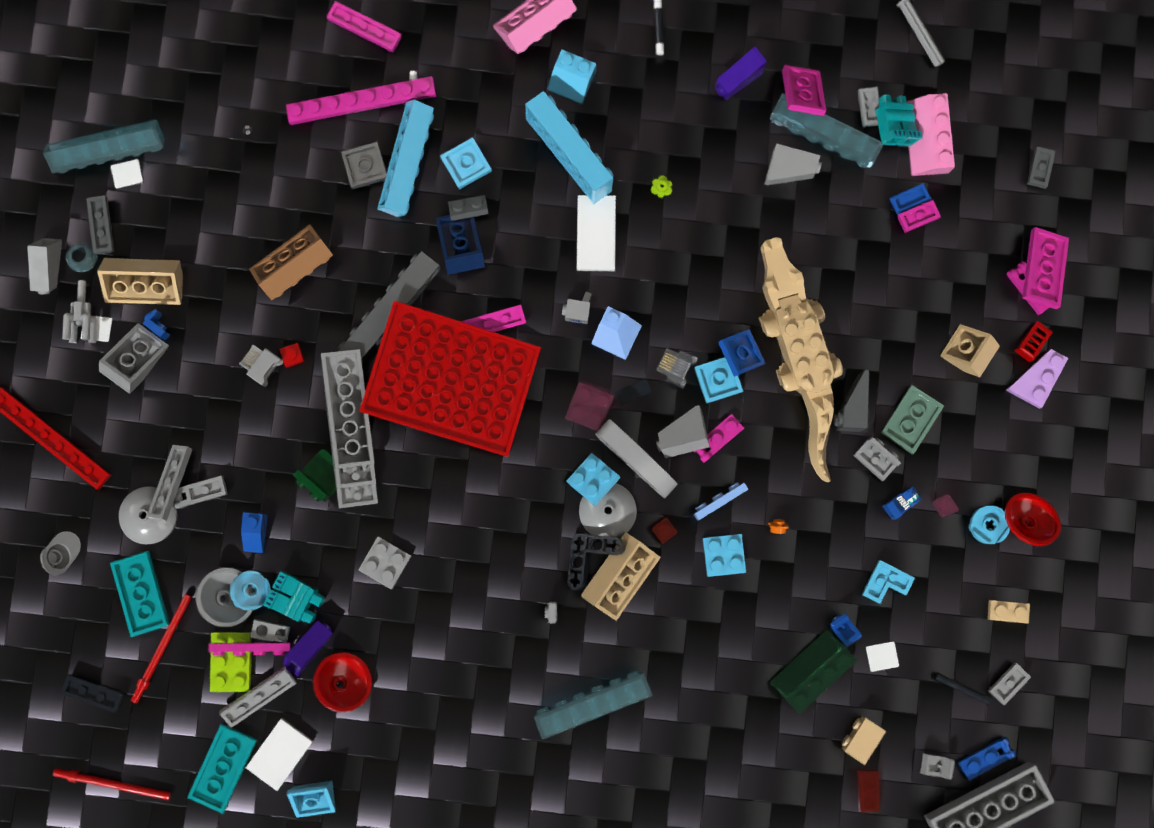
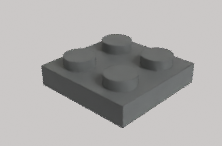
M378 142L341 152L352 189L386 179L387 173Z

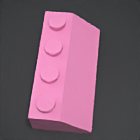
M527 0L494 24L493 27L510 49L518 54L525 51L534 41L540 40L546 32L555 29L561 21L571 17L572 13L577 9L572 0Z
M947 93L926 95L908 101L907 104L914 105V110L912 111L915 114L916 129L921 131L923 137L914 145L909 146L911 176L949 173L955 167Z

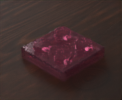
M578 383L565 419L598 431L604 425L614 396Z

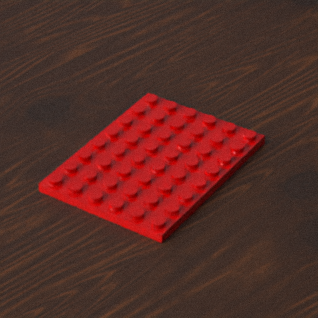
M394 301L359 412L508 457L541 347Z

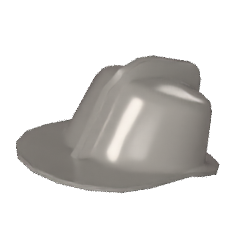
M68 531L58 533L48 546L42 550L40 561L42 567L48 573L60 575L65 573L81 548L77 535Z

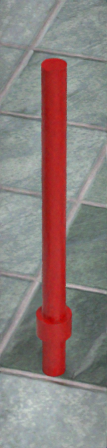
M184 595L143 677L139 678L136 684L137 688L130 701L138 703L144 690L148 689L151 683L149 680L192 596Z
M55 768L53 776L68 779L69 782L77 783L79 781L164 800H170L171 792L86 775L73 769L67 771Z

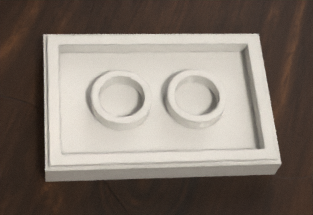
M282 718L249 762L246 769L278 791L313 743V740Z

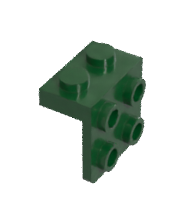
M321 449L302 471L297 470L293 474L296 478V484L303 489L305 487L311 491L309 495L317 502L319 500L326 502L336 491L333 458L324 449Z

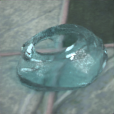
M75 244L66 252V262L72 270L85 272L95 265L97 255L93 253L91 246ZM78 247H83L86 251V257L81 262H75L72 259V254Z

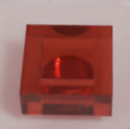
M667 517L651 528L662 544L678 533Z

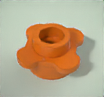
M774 519L773 522H768L771 528L770 532L785 534L786 529H789L787 523L782 519Z

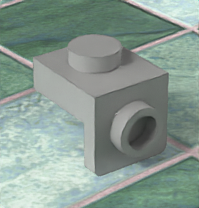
M923 753L920 773L952 779L955 761L944 756Z

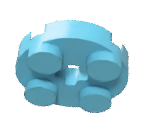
M997 506L978 508L972 514L969 523V530L974 538L984 544L1002 542L1010 531L1005 519V511ZM992 520V525L994 526V528L987 529L985 524L986 521L989 522Z
M245 571L233 579L230 586V596L236 607L251 611L263 606L271 589L269 581L260 575L261 573ZM248 585H251V589H255L251 596L246 593Z

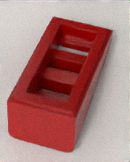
M1036 321L1014 351L1028 362H1031L1039 354L1053 332L1039 321ZM1039 328L1046 334L1043 336L1036 329ZM1035 334L1037 337L1041 339V341H1038L1032 335ZM1028 341H1033L1035 344H1037V346L1035 347ZM1025 345H1027L1033 351L1030 352L1028 349L1025 348Z

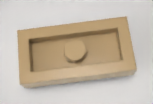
M989 600L988 620L1029 623L1030 604Z

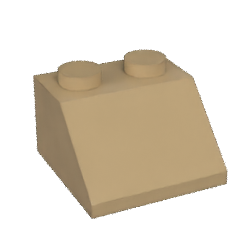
M960 324L940 356L962 371L981 377L1000 345L991 334Z

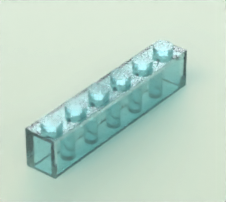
M783 93L770 117L774 124L785 126L792 133L805 136L810 142H818L829 151L834 150L840 153L843 158L852 159L864 168L872 167L883 146L881 141L824 114V116L788 110L786 95Z
M152 120L47 144L43 155L52 173H65L70 169H82L95 163L100 165L113 159L121 160L130 155L139 156L143 152L159 151L163 148L165 139L157 120Z
M638 670L627 674L628 678L621 680L619 677L609 681L610 685L606 687L599 685L592 688L591 693L584 694V692L574 695L573 700L566 702V699L556 702L553 708L548 709L546 706L538 709L534 719L542 740L651 697L652 693L644 673H639Z

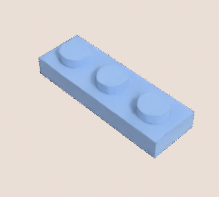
M737 482L728 488L730 492L725 495L721 492L712 498L714 502L709 505L703 503L695 508L697 512L694 513L697 521L747 491L748 488L745 483L739 485Z

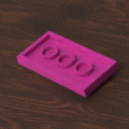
M1037 227L1031 230L1022 299L1054 309L1061 307L1069 244L1068 237Z

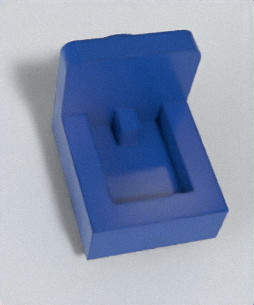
M846 613L836 616L830 624L832 631L846 648L862 637V634L849 620Z

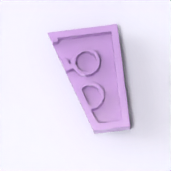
M1052 349L1048 350L1006 391L1039 409L1042 408L1068 358Z

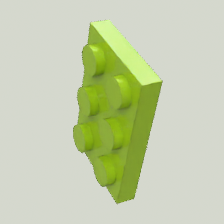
M212 632L211 643H252V638H250L251 632ZM211 652L210 692H248L251 690L252 652H245V655L235 656L233 652H225V656H213V652Z

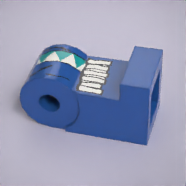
M911 486L886 502L882 507L892 520H896L922 498L915 488Z

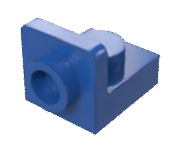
M154 309L145 316V321L142 324L166 341L170 334L165 331L167 327L158 321L163 314Z

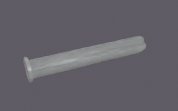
M902 0L897 4V7H900L934 66L941 65L945 60L910 0Z

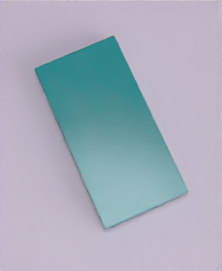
M142 552L111 562V569L130 636H138L169 626L170 622L150 552Z
M222 723L187 798L222 814L225 813L258 739Z

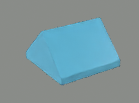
M332 781L293 786L287 791L296 818L332 813L336 810Z

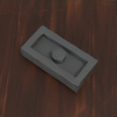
M1038 146L1035 148L1027 181L1028 185L1044 189L1048 187L1056 151Z
M485 195L448 202L451 221L488 214Z

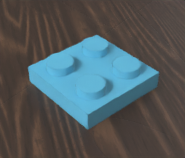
M473 137L440 155L459 189L492 171Z
M725 357L694 367L706 404L743 392L739 377L733 376Z
M591 453L566 482L592 505L596 506L616 484L620 476Z
M742 534L703 538L707 577L746 573Z

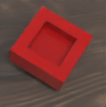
M298 343L279 349L286 368L305 362Z

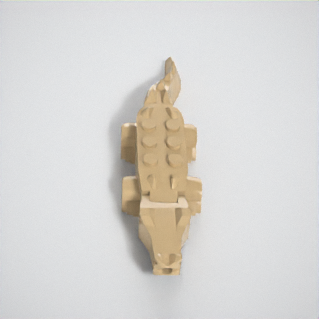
M775 237L765 240L760 248L765 267L762 289L770 310H766V313H763L759 320L763 332L768 337H777L785 361L776 370L780 386H783L786 391L796 390L802 395L809 416L808 452L811 464L823 481L831 482L826 463V447L834 411L833 392L830 384L834 378L842 375L843 368L840 359L836 358L834 353L831 354L827 350L819 325L825 320L822 305L817 300L806 299L802 272L797 270L788 260L781 238Z

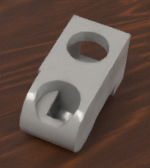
M255 619L250 638L287 643L290 626Z

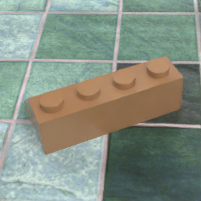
M308 225L249 270L258 285L273 300L280 297L289 287L296 285L304 276L311 274L316 267L326 263L333 254L312 226Z

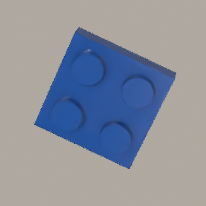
M750 329L718 342L734 377L765 364Z

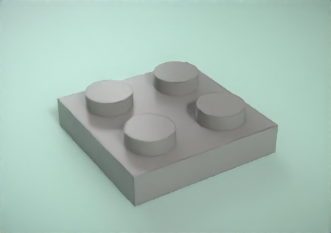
M378 536L358 570L392 590L412 555Z

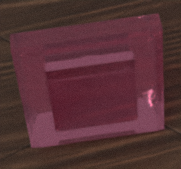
M949 494L942 495L932 502L942 518L959 511V508Z

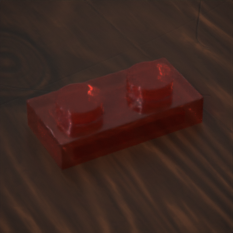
M857 770L859 812H880L879 772L877 770Z

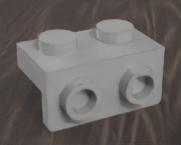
M870 437L853 456L881 481H884L901 462L898 460L897 454L883 447L884 443L880 439Z

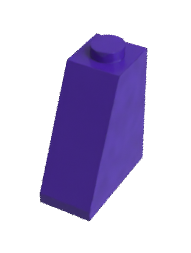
M756 46L717 79L715 89L721 97L723 96L727 100L762 75L767 61Z
M317 621L286 654L283 666L298 678L330 640L333 634L331 628L327 624H321Z

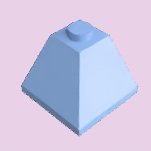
M608 306L591 344L626 360L642 325L626 314Z

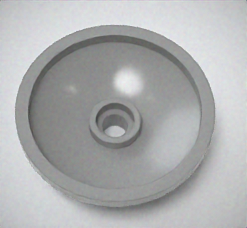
M617 483L596 506L592 505L584 497H582L579 506V516L582 525L591 535L617 538L623 536L625 532L627 533L632 528L637 515V507L632 494L625 487ZM610 507L612 509L611 514H606L604 509Z
M141 487L132 491L126 496L120 506V527L124 534L134 542L140 544L158 543L167 538L176 525L177 509L174 506L175 502H173L167 521L153 520L147 517L157 489L156 487ZM142 512H146L144 519L141 517Z
M220 568L210 572L201 580L196 592V604L200 614L211 624L220 627H230L243 622L251 614L252 610L247 611L236 607L230 596L232 581L242 573L241 571L233 568ZM248 585L246 593L251 596L255 589H251V585ZM221 595L225 597V602L220 601Z

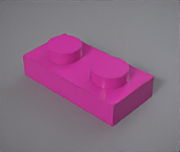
M932 200L903 212L897 217L904 233H907L933 222L941 216Z

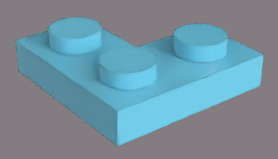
M878 560L861 595L880 604L888 587L903 595H907L915 578Z

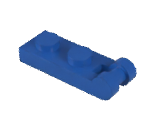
M1000 738L958 761L966 779L971 780L1006 760L1016 757L1017 754L1014 749H1011L1008 738ZM1002 747L1004 753L999 755L997 749Z

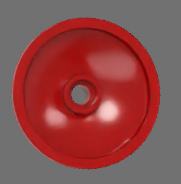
M1019 493L1014 495L1005 506L1006 522L1011 531L1022 541L1035 546H1045L1051 544L1059 536L1061 531L1060 518L1053 506L1042 497L1032 493Z
M335 653L325 658L318 665L313 678V686L317 698L325 707L336 712H349L360 707L369 697L372 688V677L367 665L359 657L350 653ZM337 682H340L342 684L341 688L337 687Z

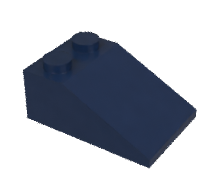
M450 215L435 218L448 275L485 267L474 217L451 221Z

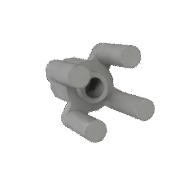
M78 280L77 302L71 303V312L63 315L62 339L69 340V343H77L78 327H82V340H88V343H96L97 318L91 316V303L85 302L86 281Z

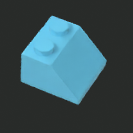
M561 50L547 90L582 105L596 73V63Z

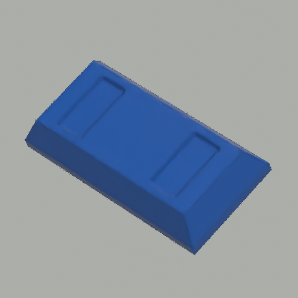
M924 183L889 198L897 215L932 200Z

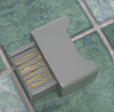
M252 345L239 364L248 370L246 375L266 387L268 385L267 378L276 366H280L284 362L265 348L262 351L255 345Z

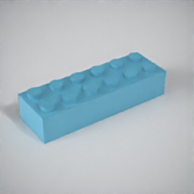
M543 91L525 104L526 120L591 202L595 204L612 192L614 175L608 167L605 168L603 166L600 156L591 151L588 141L579 136L576 126L567 121L564 111L559 110L555 106L556 102L552 96H547Z

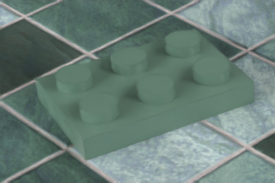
M911 385L880 434L909 453L914 454L944 405Z

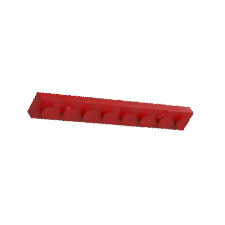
M0 386V412L95 489L100 490L111 474Z

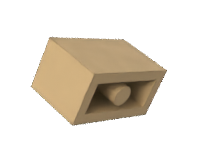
M861 716L860 719L857 718L853 723L851 734L846 735L843 739L841 749L865 765L886 731Z

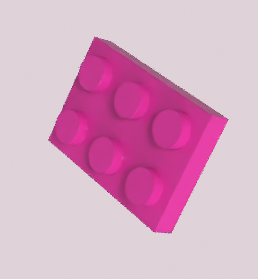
M784 65L782 73L788 110L824 116L826 105L820 71Z

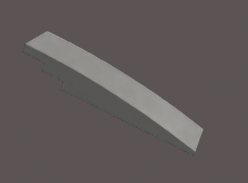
M360 349L321 353L338 507L340 509L377 504L375 463L368 414L359 412L365 394Z

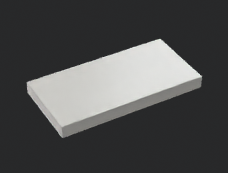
M578 195L577 271H615L616 196H605L593 204L587 195Z

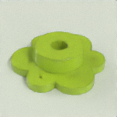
M660 176L658 179L653 180L651 191L653 194H658L660 198L664 195L668 196L672 192V182L667 181L665 176Z

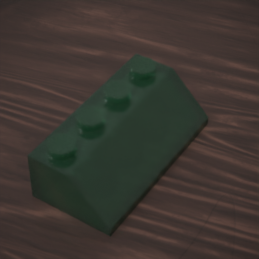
M825 630L775 676L770 683L789 705L800 714L857 660L828 630Z

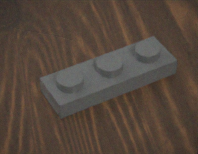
M103 195L86 198L93 253L97 255L115 252L108 197Z

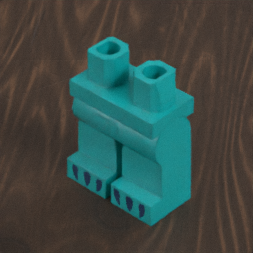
M883 95L878 99L879 108L875 110V115L877 116L882 145L912 146L923 138L921 131L916 129L915 114L912 111L914 110V105L907 104L905 96L894 98L893 103L890 95Z
M280 571L273 585L274 589L270 590L263 606L282 613L297 622L313 623L317 614L310 611L309 608L311 604L321 607L325 597L318 593V589L285 571Z

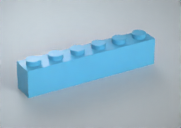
M416 100L406 102L378 210L397 217L404 216L408 212L410 207L409 199L415 188L413 185L414 180L419 173V162L424 155V143L429 137V125L434 118L433 107Z

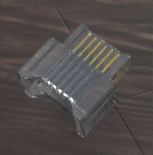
M666 348L656 371L668 376L666 381L684 388L686 384L685 375L689 367L696 363L698 357L683 350L677 353Z

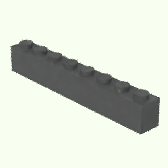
M422 251L419 255L415 254L410 261L409 267L407 269L404 268L399 273V279L395 284L391 283L388 286L385 296L383 298L380 297L375 302V308L363 316V322L360 326L353 328L349 334L350 338L346 342L343 341L337 350L360 349L361 362L363 364L382 340L393 302L397 301L411 306L441 270L439 264Z

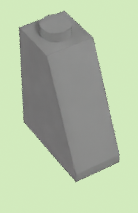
M776 144L764 184L773 185L812 179L820 171L822 162H819L820 155Z
M42 238L27 246L30 291H38V294H49L50 291L57 288L62 239Z
M695 406L658 433L659 441H656L658 451L662 452L665 458L710 447L700 406Z

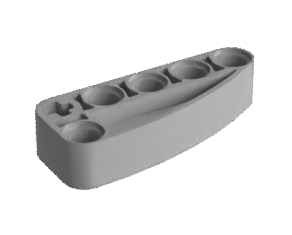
M610 419L596 432L595 435L663 498H666L678 485L663 468Z

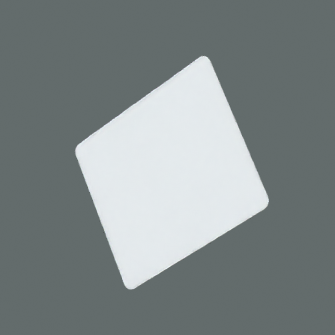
M138 159L111 165L115 188L143 182Z
M93 316L97 318L96 341L108 342L112 318Z
M894 642L866 647L871 672L899 667Z

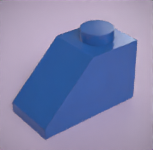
M243 512L241 536L244 552L264 553L268 515Z

